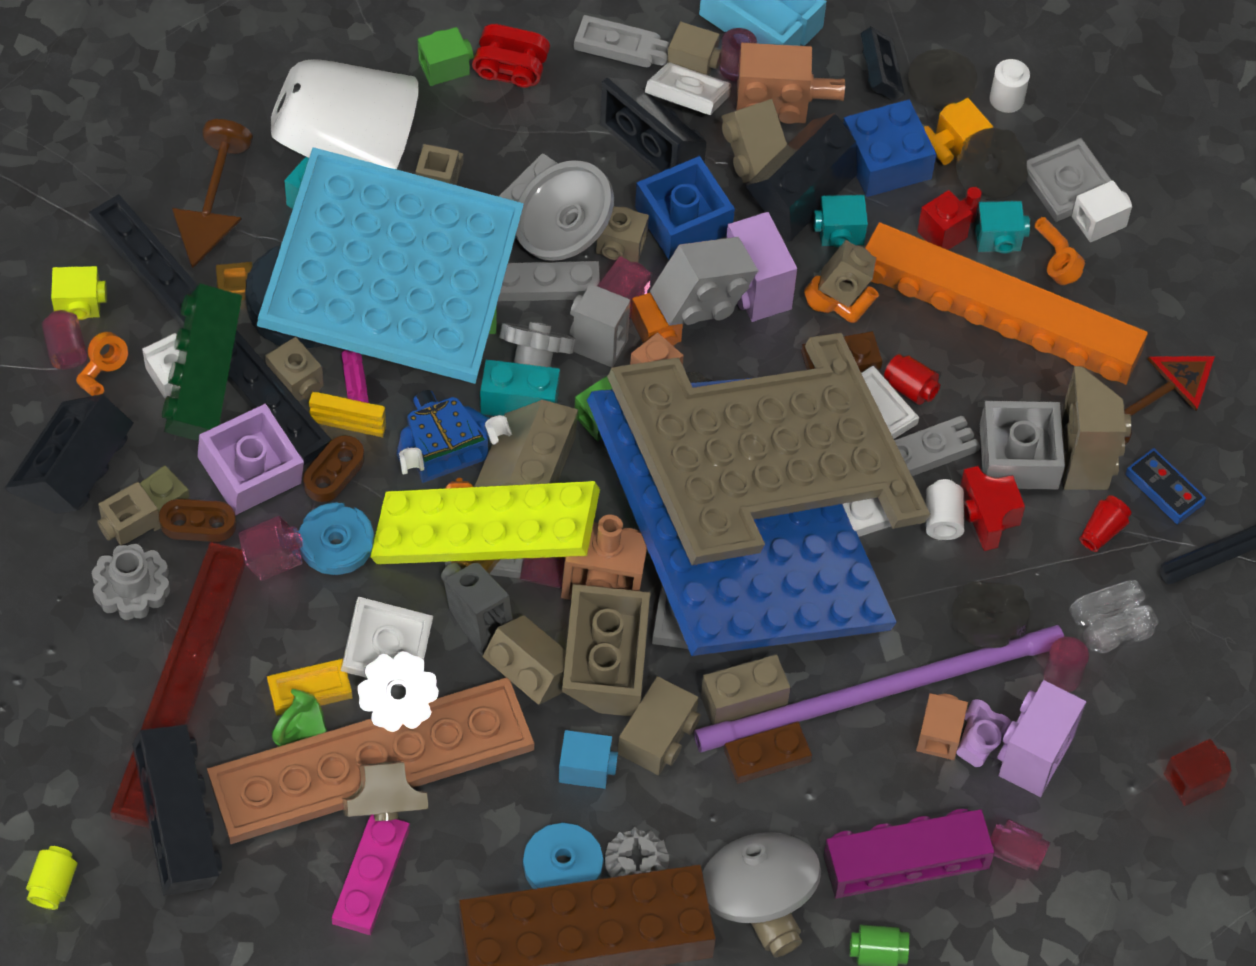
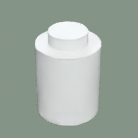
M1007 59L1000 62L995 68L990 102L994 108L1001 112L1012 113L1018 111L1024 104L1030 71L1023 62Z
M948 479L934 482V484L926 489V506L931 514L926 521V533L938 540L956 539L964 533L963 488Z

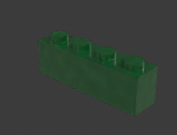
M201 283L191 295L186 294L181 307V315L185 316L184 328L179 329L174 348L179 350L178 360L173 362L168 376V383L173 384L171 397L167 396L162 409V418L166 419L164 432L199 441L200 434L219 426L243 295Z

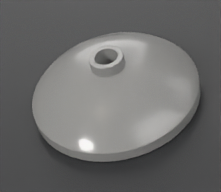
M584 161L562 162L541 172L529 183L518 201L524 203L516 232L517 239L530 254L550 261L573 257L590 247L605 230L613 212L614 192L607 176L595 165Z
M763 832L741 837L724 846L709 860L702 874L709 908L715 914L734 922L760 923L786 916L805 904L819 885L821 868L817 854L803 840L787 834Z

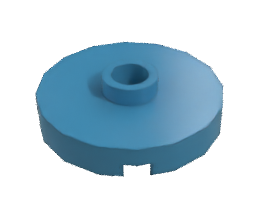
M334 502L320 505L309 512L303 519L297 539L301 557L309 567L323 574L341 575L351 573L365 564L372 552L374 532L371 521L363 511L356 507L352 509L345 507L343 503ZM334 539L342 541V543L336 545L330 542Z
M568 823L548 825L536 832L527 843L523 857L525 877L533 889L598 880L603 867L601 847L594 836L582 827ZM564 855L569 857L570 861L559 863L556 859Z

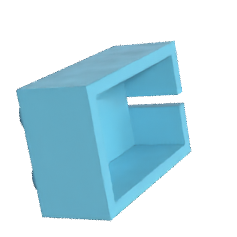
M700 0L699 15L741 43L800 46L801 44L805 46L823 28L827 1Z

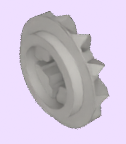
M634 827L631 831L624 833L619 831L617 836L611 842H608L605 853V866L611 878L668 869L669 854L664 840L661 841L657 838L652 830L645 832ZM634 846H638L641 855L648 856V858L642 859L639 871H636L633 859L626 858L632 856Z

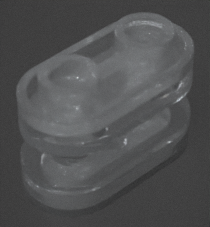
M1136 580L1125 581L1086 594L1077 599L1069 608L1077 625H1090L1084 630L1082 636L1089 650L1099 651V653L1110 652L1121 643L1132 639L1135 642H1140L1151 637L1155 632L1154 628L1159 622L1151 606L1138 607L1145 599V594Z

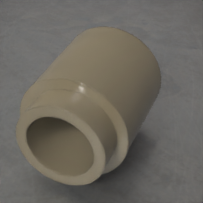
M792 913L771 921L751 923L765 950L771 951L774 957L784 956L795 950L802 943L799 936L801 929Z

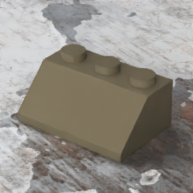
M1074 366L1061 413L1065 463L1062 474L1064 490H1108L1112 476H1117L1119 472V456H1124L1125 437H1130L1131 416L1130 414H1124L1123 399L1082 366Z
M540 400L505 413L504 416L507 418L512 435L498 436L499 442L492 444L474 487L558 483L576 437L578 409Z
M573 584L562 692L598 713L632 717L641 700L650 592Z

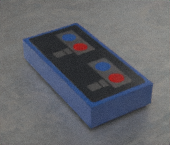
M1155 448L1134 462L1126 470L1125 475L1177 525L1202 507L1206 501V497Z

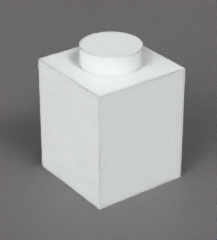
M1112 180L1078 195L1072 218L1091 243L1127 227L1132 209L1131 200L1127 193L1121 191Z

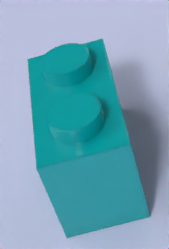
M486 359L480 390L481 414L504 416L505 413L540 400L558 403L560 369Z

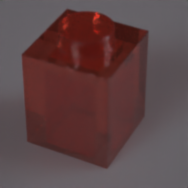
M1210 738L1170 757L1164 775L1183 805L1186 806L1224 788L1232 770L1226 753L1222 749H1217Z

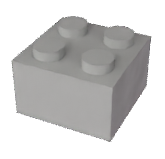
M739 237L680 244L651 288L650 293L669 326L684 323L691 325L698 321L710 319L723 320L733 313L734 307L742 295L749 289V285L757 274L758 269Z
M985 401L980 421L983 473L993 478L1013 475L1018 489H1058L1065 467L1060 402Z

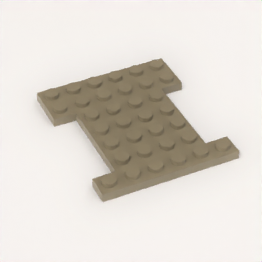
M842 333L809 337L805 348L815 369L701 387H692L679 357L612 367L607 376L691 565L760 553L765 543L754 519L872 498L879 499L893 529L925 523L931 515Z

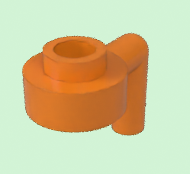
M1045 217L1039 218L1035 222L1034 227L1053 245L1056 252L1047 265L1048 275L1059 285H1066L1077 281L1083 273L1085 266L1084 258L1074 248L1069 247L1068 240Z
M815 276L804 289L807 303L813 310L825 313L834 311L850 323L857 322L879 296L876 289L868 286L853 305L847 307L818 290L821 276Z
M102 332L96 335L88 346L90 362L77 376V384L91 396L103 394L104 387L95 378L102 370L108 372L115 371L125 363L128 357V347L125 341L112 332ZM106 344H109V351L106 354L101 355V349Z

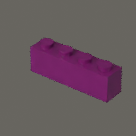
M958 809L950 812L947 816L931 819L928 816H921L912 819L907 824L897 826L880 824L871 828L870 831L854 834L852 831L839 832L826 840L823 856L834 897L837 899L986 870L990 868L994 849L982 809L970 812L968 809Z

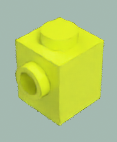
M97 266L52 268L51 299L55 318L84 320L100 317V303L107 302L106 281L99 280Z

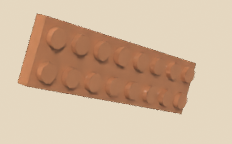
M506 677L437 698L433 702L428 703L431 710L430 717L421 721L419 726L414 729L408 728L402 723L398 730L392 732L384 727L374 725L372 720L368 719L207 768L208 777L230 844L343 810V799L353 795L359 788L361 782L360 765L393 761L404 762L407 782L414 788L534 751V741L511 681Z

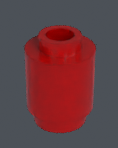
M897 354L889 362L884 372V378L897 392L918 405L923 404L925 401L931 402L940 390L941 384L938 383L939 374L909 355L904 357L901 354Z

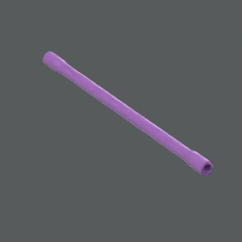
M1055 625L1027 633L1021 638L745 718L706 726L694 730L695 742L699 752L702 753L725 746V743L788 724L805 721L1024 656H1035L1065 646L1064 634L1060 626Z

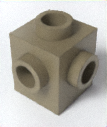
M614 206L608 225L597 239L596 254L604 255L612 260H624L638 264L648 236L649 215L633 211L627 207Z

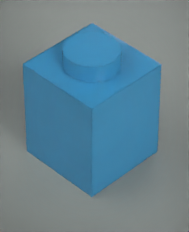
M565 730L559 765V783L606 789L608 775L616 774L618 752L611 751L612 736Z

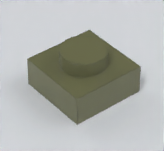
M165 465L139 483L158 508V512H160L164 504L171 500L188 499L190 497L189 489Z

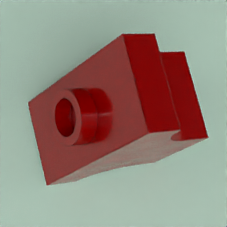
M979 466L964 469L960 486L964 491L965 518L968 523L973 522L983 551L996 549L999 546L1002 531L1020 526L1025 510V504L1014 476L993 478L984 474Z

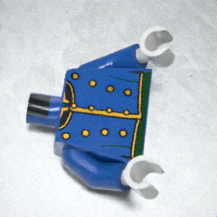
M425 390L413 398L417 410L407 415L408 426L400 433L396 455L401 463L403 475L408 473V469L417 468L421 482L425 483L486 460L488 455L487 437L490 438L492 444H496L499 442L498 436L503 434L510 436L512 432L505 416L486 417L469 406H463L459 399L455 397L438 402L433 391Z

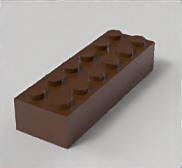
M701 864L459 900L460 924L467 966H663L713 958L715 934Z

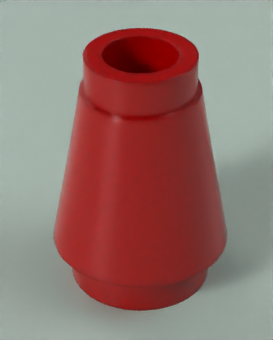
M1108 495L1105 500H1099L1083 534L1079 537L1080 542L1087 549L1098 552L1101 547L1129 524L1128 518L1132 515L1130 508L1115 496Z

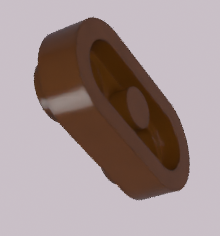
M348 435L334 438L305 471L303 479L306 494L318 502H328L335 499L364 464V448L362 443L357 438ZM342 457L351 458L348 462H343L340 459ZM321 483H326L329 485L325 488L317 487Z
M174 499L164 504L159 512L161 530L172 539L221 542L230 538L236 530L234 510L230 505L220 501ZM178 520L185 521L181 526L174 525V522ZM214 523L224 524L218 528L211 527Z

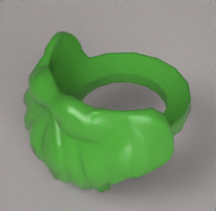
M297 689L291 690V693L295 696L293 704L284 712L272 731V739L278 747L327 732L322 708L313 694Z

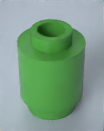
M860 925L858 933L851 932L850 957H857L858 966L907 965L909 932H900L899 927Z

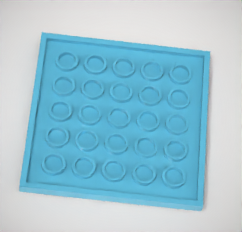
M313 147L263 300L257 326L475 384L524 203Z

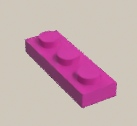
M374 814L370 815L332 915L333 925L371 936L407 839L410 823L398 819L375 821Z

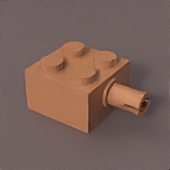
M741 43L736 110L772 99L780 122L786 124L806 123L808 103L812 102V99L844 101L845 79L814 78L812 74L811 46Z
M605 515L599 520V523L594 522L587 556H571L565 559L561 598L571 600L573 584L640 591L647 546L642 534L632 528H623L621 519L615 515Z

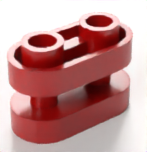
M499 24L485 26L479 41L480 47L476 50L472 62V67L478 75L487 80L513 83L523 88L537 85L543 72L542 63L546 61L550 50L549 41L541 34Z

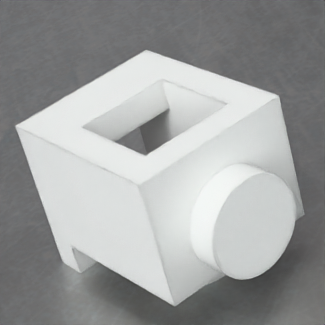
M176 333L142 349L145 368L164 399L167 396L171 397L173 384L168 383V376L173 362L178 360L179 350L174 348Z

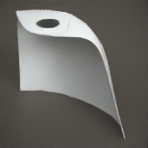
M305 60L298 62L290 69L271 116L272 138L308 158L314 147L397 169L415 113L418 98V81L414 76L334 61ZM299 83L301 85L300 90L293 93L294 85ZM286 93L284 103L279 112L277 113L280 101Z

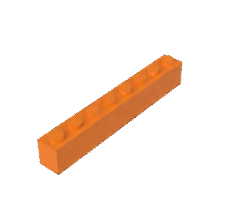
M881 222L878 223L865 247L872 256L876 257L871 282L881 283L898 290L907 297H915L932 304L938 310L949 311L966 318L972 324L982 325L995 330L1006 338L1024 342L1040 352L1058 356L1074 366H1082L1099 373L1108 380L1118 381L1127 385L1142 354L1148 335L1147 331Z

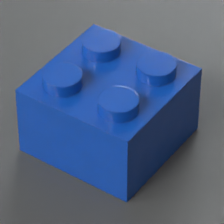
M910 99L844 117V126L856 140V177L866 197L932 179L936 152Z
M700 156L636 182L635 208L638 212L649 215L648 228L669 260L680 244L717 240L727 236L728 224L734 221L735 208Z

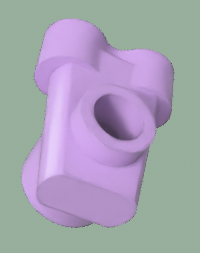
M975 699L971 701L965 714L967 724L959 743L957 755L974 767H980L990 752L1003 741L1011 721L1005 715L993 712L986 702Z

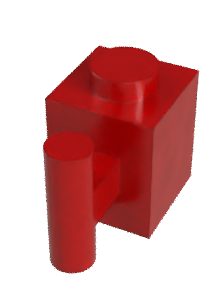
M970 187L966 198L961 201L950 190H947L922 206L917 232L927 242L947 250L953 248L968 237L970 223L975 222L982 194L981 190L977 187Z

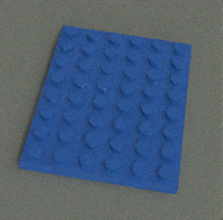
M745 379L691 383L694 388ZM613 389L591 392L587 402L691 656L891 631L897 622L858 534L853 530L843 504L754 519L765 543L760 553L691 565Z

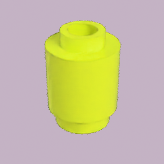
M50 846L48 850L39 851L26 887L29 891L27 896L29 902L42 908L56 910L60 902L65 901L78 865L71 858L72 853L69 850L58 846Z

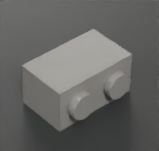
M590 283L583 296L577 295L570 311V315L574 316L570 335L576 338L573 352L613 367L628 341L631 300Z

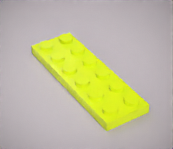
M595 481L388 491L385 493L370 557L376 564L587 556L600 488Z

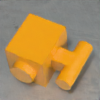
M969 98L957 104L951 103L943 108L939 114L936 134L929 126L923 127L936 152V157L943 165L949 164L954 159V155L960 162H963L989 148L993 125Z

